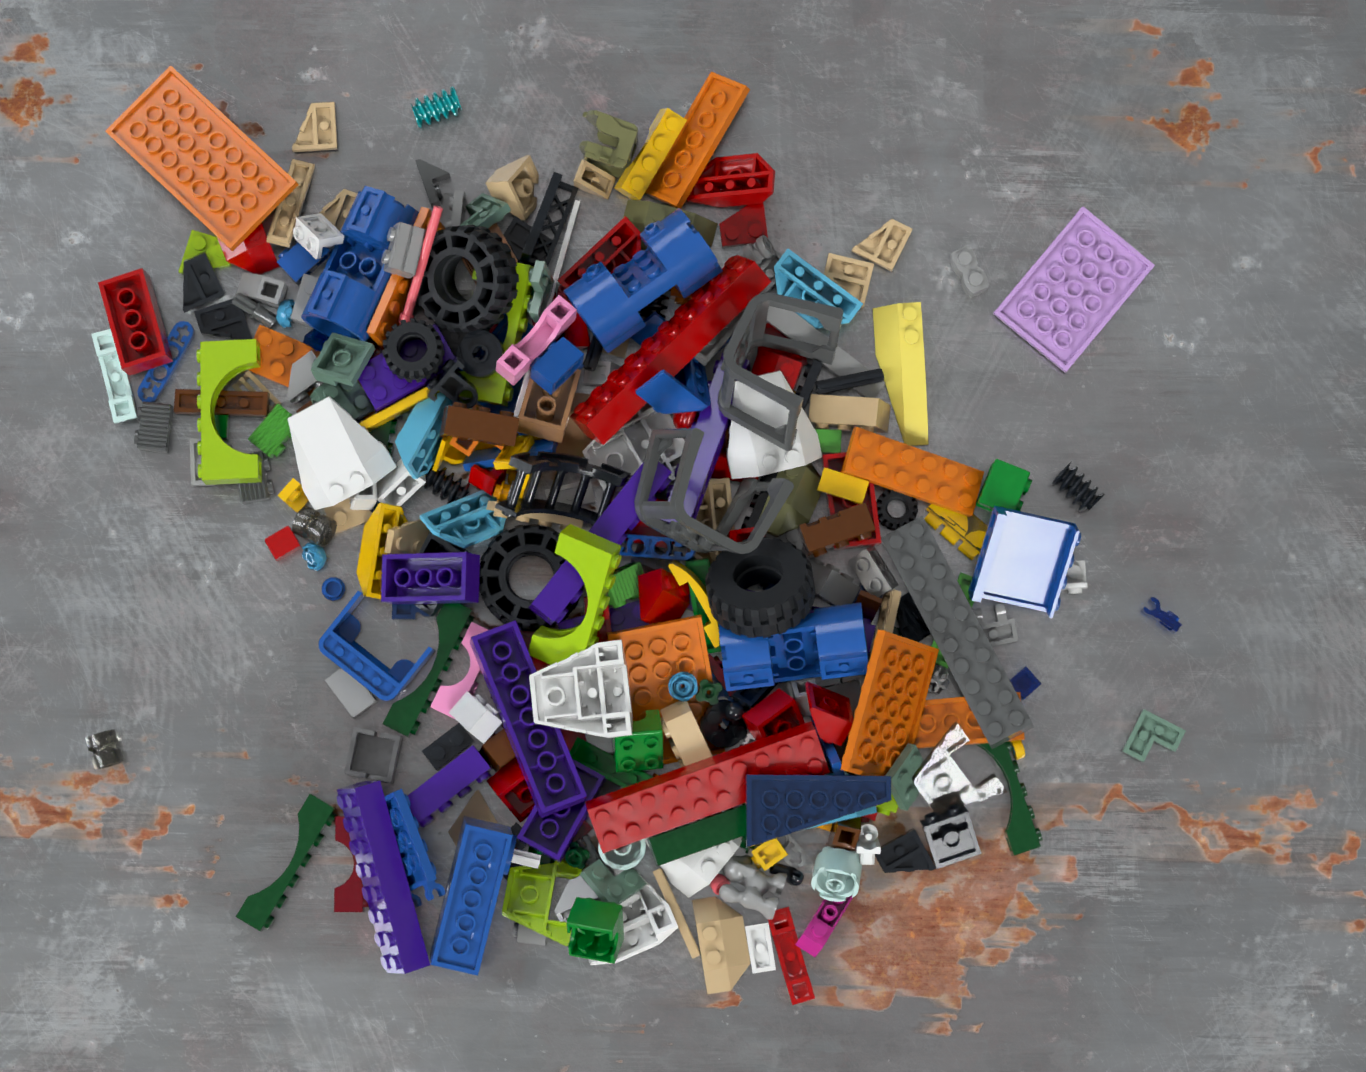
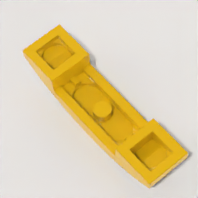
M672 560L668 567L679 586L687 582L690 584L710 620L705 623L703 628L715 648L720 645L719 625L711 613L705 585L689 568L676 560Z

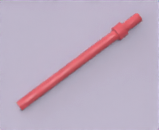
M434 205L421 248L416 274L413 276L404 311L400 312L399 325H401V320L405 319L406 322H410V318H414V315H412L443 210L440 206Z

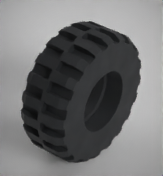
M461 225L438 230L433 241L417 298L419 306L423 307L425 310L424 314L428 319H434L435 325L440 328H447L450 332L463 333L485 330L503 320L504 313H509L513 306L512 301L516 299L518 292L516 286L517 282H519V274L516 272L517 263L515 258H512V251L508 244H503L502 238L497 233H491L488 228L483 226ZM463 257L473 265L477 277L475 292L469 300L461 296L454 280L456 266Z
M539 524L517 525L515 528L500 533V536L489 543L485 553L483 552L480 559L479 591L489 611L503 624L516 620L519 630L531 632L537 631L542 625L552 628L557 624L555 621L551 625L529 609L528 607L534 600L523 599L516 595L509 583V573L516 561L526 556H537L544 559L551 566L554 576L566 560L555 553L560 535L555 529L548 526H540ZM580 597L573 605L570 602L565 608L569 611L561 621H564L575 610Z
M763 537L758 547L750 553L720 552L716 557V561L711 563L705 579L709 607L714 619L725 629H730L732 633L739 636L741 634L746 635L748 638L761 636L767 638L774 634H783L787 629L796 627L800 620L808 615L815 601L814 594L816 592L810 561L799 548L796 549L795 545L790 542L785 543L778 538L767 539ZM755 584H775L772 588L764 591L753 592L746 590Z

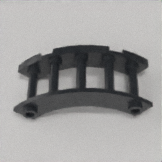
M538 451L537 456H530L529 452L515 454L511 456L509 465L515 467L517 471L509 499L496 503L495 508L501 510L502 514L508 517H517L530 513H546L588 522L593 526L611 504L616 487L626 484L631 473L602 463L601 467L589 464L588 458L564 453ZM548 470L556 471L547 500L534 499L542 473ZM568 472L581 475L572 505L556 502L565 474H568ZM532 473L525 497L519 498L526 475ZM593 477L606 481L605 483L607 484L598 513L581 508L590 479Z

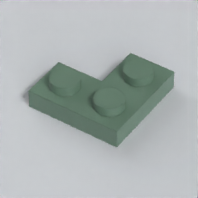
M481 193L465 206L468 213L472 216L460 224V226L475 225L476 227L483 226L489 228L494 223L501 221L511 209L508 203Z
M536 260L534 268H531L529 272V282L534 289L533 299L529 300L527 307L533 322L536 323L548 306L555 282L546 262Z
M1142 709L1122 752L1141 762L1145 761L1154 742L1176 752L1186 730Z
M910 743L906 745L885 775L891 776V793L899 809L906 811L919 795L912 776L924 761L917 746Z
M600 859L585 868L580 874L602 902H615L619 905L643 889L647 884L634 868L624 870L614 877Z

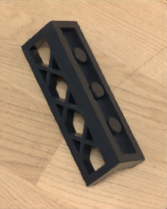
M554 172L522 251L521 262L534 266L536 259L531 258L533 252L543 248L547 256L545 262L547 267L549 266L578 191V187L561 181L562 174ZM558 189L571 192L570 198L560 202L557 196ZM559 208L562 219L552 222L549 212ZM551 228L554 239L544 242L541 232Z

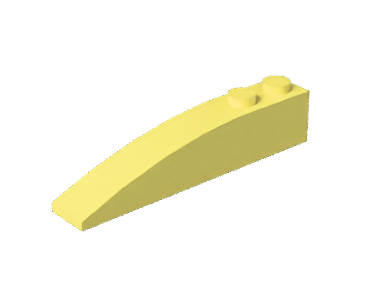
M921 302L897 303L873 308L875 355L880 369L884 373V382L903 442L910 446L929 445Z

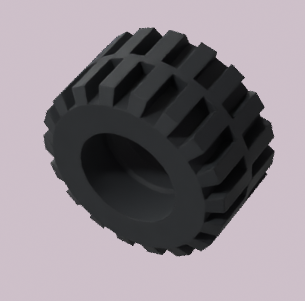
M410 318V322H406L404 319L400 321L401 325L397 326L394 324L392 326L393 330L386 333L387 339L383 340L384 350H382L390 371L396 374L399 379L403 380L404 378L412 383V380H416L417 383L422 382V378L425 377L427 380L432 378L431 374L433 372L436 374L439 371L438 366H442L444 362L442 358L445 356L444 345L439 333L431 324L427 325L426 321L421 319L419 322L415 318ZM414 339L425 342L427 344V352L422 359L416 362H408L401 358L400 351L406 342Z

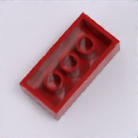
M143 268L98 282L121 369L131 376L173 362L150 275Z
M847 452L822 455V468L824 469L825 467L841 472ZM869 482L863 503L867 505L875 526V531L871 533L872 537L862 541L855 538L849 541V546L838 550L881 544L873 483ZM826 494L829 516L859 505L858 503Z

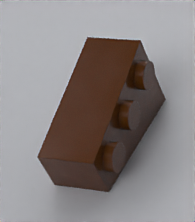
M453 402L452 406L448 405L444 408L440 437L447 438V436L460 438V440H473L485 444L512 448L515 446L519 418L514 417L513 412L500 411V414L490 413V408L477 406L476 410L467 409V404Z
M862 503L839 511L831 516L821 517L815 522L801 524L798 527V531L807 555L813 554L814 558L827 554L826 549L836 546L838 550L849 546V541L855 538L862 541L872 537L871 533L875 531V526L866 503Z
M503 724L501 725L503 729L497 734L494 732L479 751L496 773L516 757Z

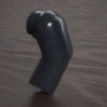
M780 863L770 867L769 872L771 874L785 873L787 875L786 881L790 885L798 886L804 879L803 873L796 868Z

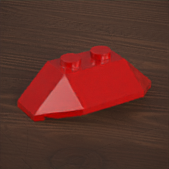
M758 153L715 157L707 163L687 200L719 208L761 204L774 193L775 170Z
M625 216L557 281L566 289L579 280L591 265L598 264L599 262H602L612 274L617 266L626 264L633 259L634 254L641 251V232Z
M262 222L233 252L218 239L225 259L230 264L258 275L280 268L270 243L267 242V235Z

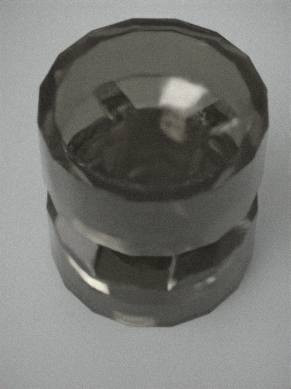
M308 506L300 509L292 524L293 533L304 539H309L310 542L321 548L330 543L337 528L335 520L324 514L320 515L318 511Z
M115 729L93 734L85 738L88 751L93 752L91 761L94 770L124 762L121 749L116 748L118 739Z

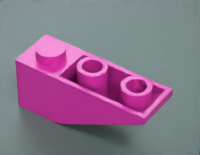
M852 896L846 897V901L842 902L823 899L795 945L816 957L851 902Z

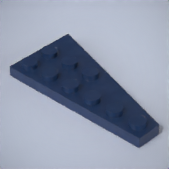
M746 775V848L890 802L891 776Z

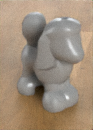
M733 855L722 868L723 873L729 881L739 883L745 886L746 889L744 892H739L733 885L723 884L719 889L720 897L728 903L738 902L747 909L759 911L767 919L773 920L779 898L772 896L765 899L762 896L767 891L781 896L787 875L785 873H777L773 877L768 876L763 871L758 870L755 865H752L751 856Z

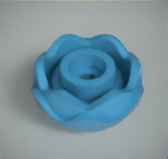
M293 299L282 301L277 310L276 320L284 328L286 326L291 327L292 325L290 318L295 304Z
M309 542L302 547V557L307 561L308 568L316 571L323 568L327 557L322 546Z
M688 672L676 673L669 680V693L674 699L688 701L698 691L696 678Z

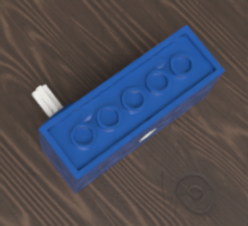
M467 816L463 817L430 950L431 965L478 976L503 874H508L511 863L538 869L540 864V854L515 849L516 835L512 834L509 826Z

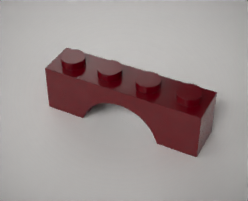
M335 816V840L344 844L350 850L349 842L351 840L349 832L345 830L343 825L344 816ZM353 854L354 868L350 878L341 886L334 888V912H365V907H369L362 894L363 884L361 878L357 875V862Z

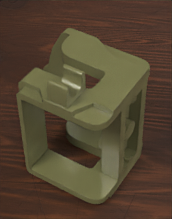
M597 110L584 112L583 117L597 127L598 140L602 144L607 145L602 146L590 141L580 142L579 149L584 154V160L608 174L620 178L624 170L631 164L638 145L637 126Z

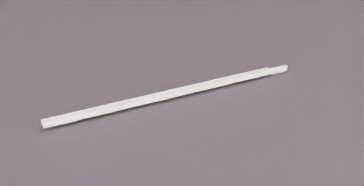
M578 200L574 202L553 275L555 282L548 306L554 298L558 284L557 280L560 277L580 207V201ZM531 368L525 373L516 403L514 417L517 418L530 379Z

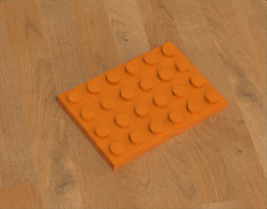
M701 615L607 633L608 641L622 640L628 668L633 721L644 719L646 717V710L659 709L660 718H662L661 709L680 701L670 695L668 688L669 680L676 673L688 672L692 674L697 680L698 690L701 680L707 679L713 682ZM694 695L687 702L700 728L701 717H704L707 711L706 708L710 703L706 701L699 702ZM663 731L664 764L678 762L682 758L676 759L669 743V739L672 737L667 738ZM706 740L712 755L725 752V748L716 747Z
M878 629L871 657L867 664L865 680L861 687L858 706L855 710V717L848 735V743L840 770L861 776H885L908 743L914 744L939 649Z

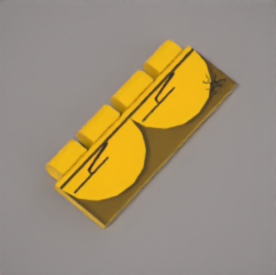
M933 504L927 507L928 515L924 518L926 523L935 530L941 524L945 527L939 534L953 546L960 539L963 543L957 549L971 561L977 554H980L988 525L974 513L973 516L968 517Z

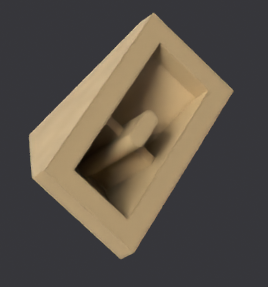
M582 160L574 178V186L582 191L608 200L616 178L588 161Z

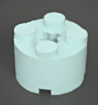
M645 839L629 844L626 847L627 852L625 853L616 849L602 853L598 842L600 857L609 867L617 870H627L638 865L643 859L646 851Z
M831 846L824 847L815 859L811 881L813 890L819 891V896L823 899L834 902L846 901V897L852 896L853 898L856 896L862 872L859 854L856 851H848Z

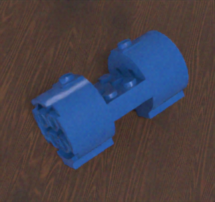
M365 186L362 192L359 191L340 231L344 235L343 244L334 246L301 315L303 321L328 337L333 332L368 342L370 336L366 331L392 275L383 271L385 264L381 262L385 249L388 250L390 241H387L388 231L390 227H394L398 222L413 226L419 213L416 209L408 204L404 206L402 203L394 200L395 197L383 190Z
M680 208L663 220L650 223L645 227L644 231L640 233V237L647 249L634 254L632 260L617 266L612 274L602 262L593 264L579 280L563 290L573 307L577 309L580 317L607 353L646 327L638 311L673 286L686 298L723 271L708 244L695 227L690 224L691 221Z
M861 603L814 608V613H809L804 619H801L796 627L787 629L783 634H774L767 638H763V636L748 638L742 634L739 636L732 633L730 629H725L718 622L726 691L774 686L775 682L822 677V680L865 675L867 672L869 659Z

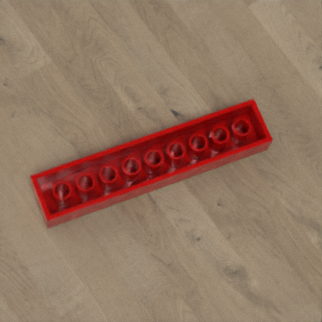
M739 255L730 257L725 262V266L722 268L723 271L708 281L704 287L697 289L686 304L679 306L675 310V315L671 319L663 322L652 337H648L642 342L641 348L638 351L630 354L619 369L612 371L608 375V380L593 389L590 394L591 396L574 408V413L569 417L587 437L604 445L647 403L636 394L635 390L663 369L674 377L747 306L753 297L757 296L772 282L755 261Z
M810 721L588 800L585 804L602 853H606L746 803V775H824L830 773L816 730Z

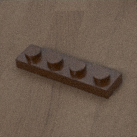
M175 389L174 413L201 415V409L197 407V395H201V390ZM221 390L215 406V415L267 417L270 394L268 392Z

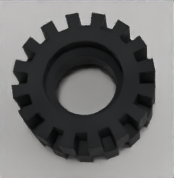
M890 489L885 490L876 502L878 520L882 526H886L890 530H896L915 520L918 513V502L915 498ZM892 500H900L905 504L906 511L903 516L895 518L888 513L887 507Z

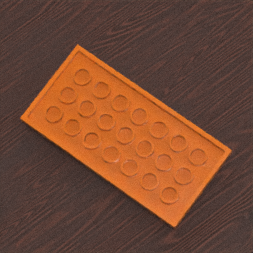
M171 65L105 130L116 143L232 252L299 185Z

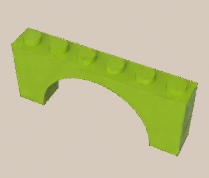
M517 263L516 272L519 274V282H517L516 286L518 292L516 299L512 301L513 306L511 310L507 313L508 329L503 343L504 353L512 344L515 345L520 342L523 332L527 330V307L529 300L533 299L531 295L532 285L529 282L530 269L534 268L531 265ZM474 269L472 279L477 281L476 272ZM458 371L476 386L479 402L505 407L508 406V401L511 402L514 393L512 384L499 373L495 372L486 378H476L465 371ZM464 390L459 396L463 399H469L472 396V392Z
M257 339L200 342V349H197L196 352L197 362L200 363V372H197V385L201 386V395H197V407L201 409V418L197 419L198 432H201V441H198L197 444L198 455H201V464H198V477L202 478L206 485L262 482V459L258 454L242 453L228 446L221 439L215 423V406L224 386L239 373L261 367L260 343Z
M569 524L560 532L555 553L571 563L580 574L588 596L587 612L583 622L573 628L552 629L542 625L532 635L528 650L530 656L552 665L598 643L599 637H597V632L604 623L603 610L607 608L610 601L608 592L616 580V576L613 574L622 558L619 555L621 545L572 524Z

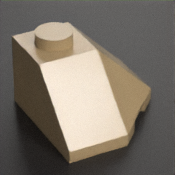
M526 155L497 169L485 182L491 196L508 203L511 209L510 213L520 220H526L537 207V197H534V184H538L539 174L530 155Z

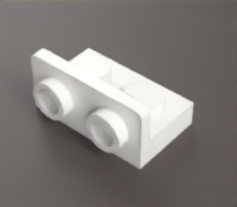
M321 213L296 217L293 229L294 238L315 259H321L323 247L343 244L344 235Z

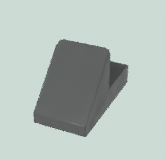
M421 159L415 160L431 207L433 208L434 205L441 206L439 199L443 198L439 185L434 186L433 184L450 178L449 172Z

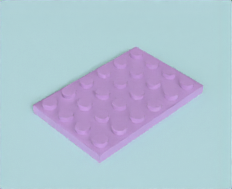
M1082 206L993 314L1066 373L1155 265Z

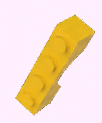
M669 108L660 109L649 127V134L641 151L624 170L614 189L631 200H641L687 120Z

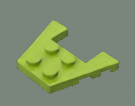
M563 860L561 863L554 861V863L539 864L538 869L528 866L511 867L507 880L502 915L568 947L572 929L568 933L566 922L548 920L556 877L574 879L580 876L583 869L572 867L567 861Z

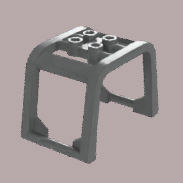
M770 292L753 297L747 304L723 353L724 360L721 370L724 371L717 400L722 414L783 450H792L796 440V425L801 412L803 397L778 387L742 367L751 350L760 346L797 354L832 365L842 325L843 309ZM769 306L818 318L823 327L830 331L827 345L819 346L764 334ZM738 380L786 407L789 410L787 425L774 428L732 406L731 398L734 381Z
M698 428L653 430L634 501L635 511L639 519L654 530L699 553L729 551L736 554H745L755 550L792 492L794 484L786 478H773L771 482L743 479L728 510L716 530L690 517L686 513L683 503L693 465L705 432ZM674 438H684L685 443L671 500L648 501L661 454L672 445ZM754 491H768L770 500L747 541L735 542L726 537ZM660 519H675L677 522L671 521L670 524H667Z

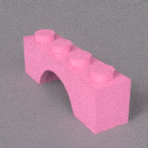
M558 295L543 311L532 330L515 345L512 344L497 360L496 372L514 386L531 368L532 362L538 356L541 357L546 352L548 346L553 341H556L575 321L577 309Z
M471 622L461 642L470 656L469 671L459 683L451 686H440L430 706L432 709L455 719L449 714V711L467 691L474 696L479 686L476 680L482 672L470 645V640L472 636L486 632L488 629Z

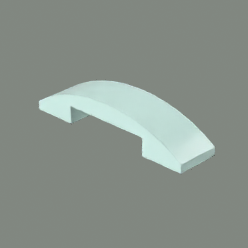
M111 329L92 333L114 424L137 418L129 376L121 369Z

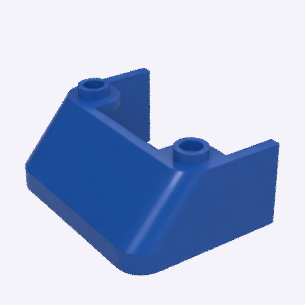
M654 312L643 320L646 327L630 338L641 345L645 339L652 337L658 331V327L667 320L657 312ZM695 358L687 363L674 377L663 369L635 390L639 397L649 403L657 413L662 414L703 411L711 404L705 366Z
M357 591L320 638L319 649L326 657L378 698L390 701L415 678L436 650L429 646L415 664L407 659L397 661L391 669L354 641L361 631V624L351 613L365 597L362 592Z

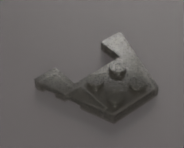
M957 721L950 727L912 776L918 791L932 810L938 812V814L947 812V808L954 804L964 806L977 800L979 802L987 800L989 796L995 794L1002 795L1007 792L995 773L973 786L950 754L970 741Z

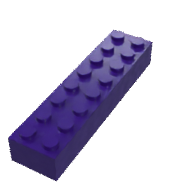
M644 462L588 532L619 545L623 543L628 536L624 532L628 528L632 531L640 521L635 511L634 501ZM658 462L648 501H656L657 498L654 494L657 491L661 494L671 482L669 475L672 471L660 462ZM565 560L528 607L550 625L554 621L559 623L569 611L565 608L570 602L573 605L583 593L580 588L584 582L571 563Z
M516 620L472 636L470 645L540 818L584 802L587 794L560 728L534 723L529 675L537 671Z
M380 780L362 781L337 789V803L343 810V825L345 830L349 832L351 840L349 847L356 858V872L362 880V894L368 902L370 909L368 916L370 922L374 924L376 931L374 938L382 953L381 964L387 973L406 974L430 966Z

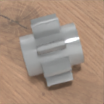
M935 665L928 692H937L939 694L950 683L947 680L949 673L943 666Z

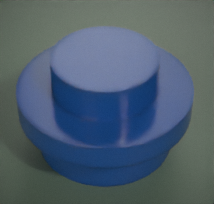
M330 577L323 582L322 593L328 600H339L345 594V584L337 577Z

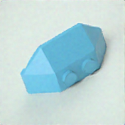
M790 249L785 251L774 266L777 294L843 309L841 324L850 323L863 305L862 302ZM797 313L816 329L824 328L818 318Z
M441 392L437 393L438 399L435 402L427 398L414 406L395 440L402 462L413 479H418L429 472L443 437H440L444 408L448 405L452 406L453 401Z
M483 490L420 515L421 521L433 535L462 548H467L502 533L506 518L493 516L494 511L486 510L488 500L496 501L497 498Z

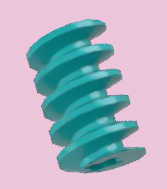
M450 86V94L445 89H441V97L436 92H433L432 100L427 95H424L423 103L418 98H415V106L411 104L419 128H422L423 120L428 125H431V117L440 122V114L449 119V111L458 116V108L462 110L453 86Z

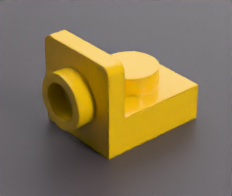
M294 478L278 494L296 513H299L309 502L302 489V485Z
M778 838L764 842L751 851L754 855L751 857L753 863L758 869L762 867L764 871L788 855V852Z

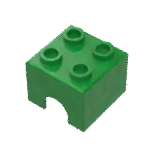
M995 459L990 466L975 507L991 514L994 506L1020 511L1024 503L1020 498L1028 492L1032 483V479H1029L1030 472Z
M659 709L646 710V717L644 719L633 721L632 735L612 738L616 773L664 768L663 729Z
M576 897L566 922L567 932L570 933L572 929L568 945L569 956L615 964L624 940L622 905L615 902H602L592 898Z

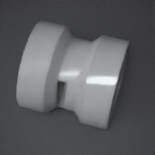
M764 235L757 238L754 244L749 243L743 247L745 257L755 261L758 265L762 263L763 259H769L775 255L772 243Z

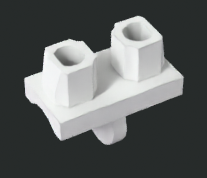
M868 822L861 824V832L855 848L856 853L860 856V864L874 865L875 854L881 853L877 828Z

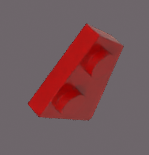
M764 203L747 205L719 223L722 248L743 246L749 243L754 244L756 239L762 235L768 238Z

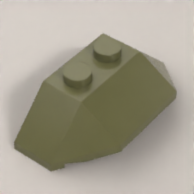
M628 200L623 218L626 216L640 232H643L647 225L663 220L677 210V208L651 201ZM682 210L691 221L690 224L701 234L708 246L712 247L718 223L696 213ZM641 239V250H646L647 247Z
M812 463L778 472L776 478H786L794 484V488L766 533L779 537L786 532L797 529L801 524L809 523L822 493L817 491L821 476ZM768 496V498H767V501H766V503H765V505H764V508H763V510H762V513H763V511L765 510V508H766V506H767V504H768V502H769V500H770V496Z

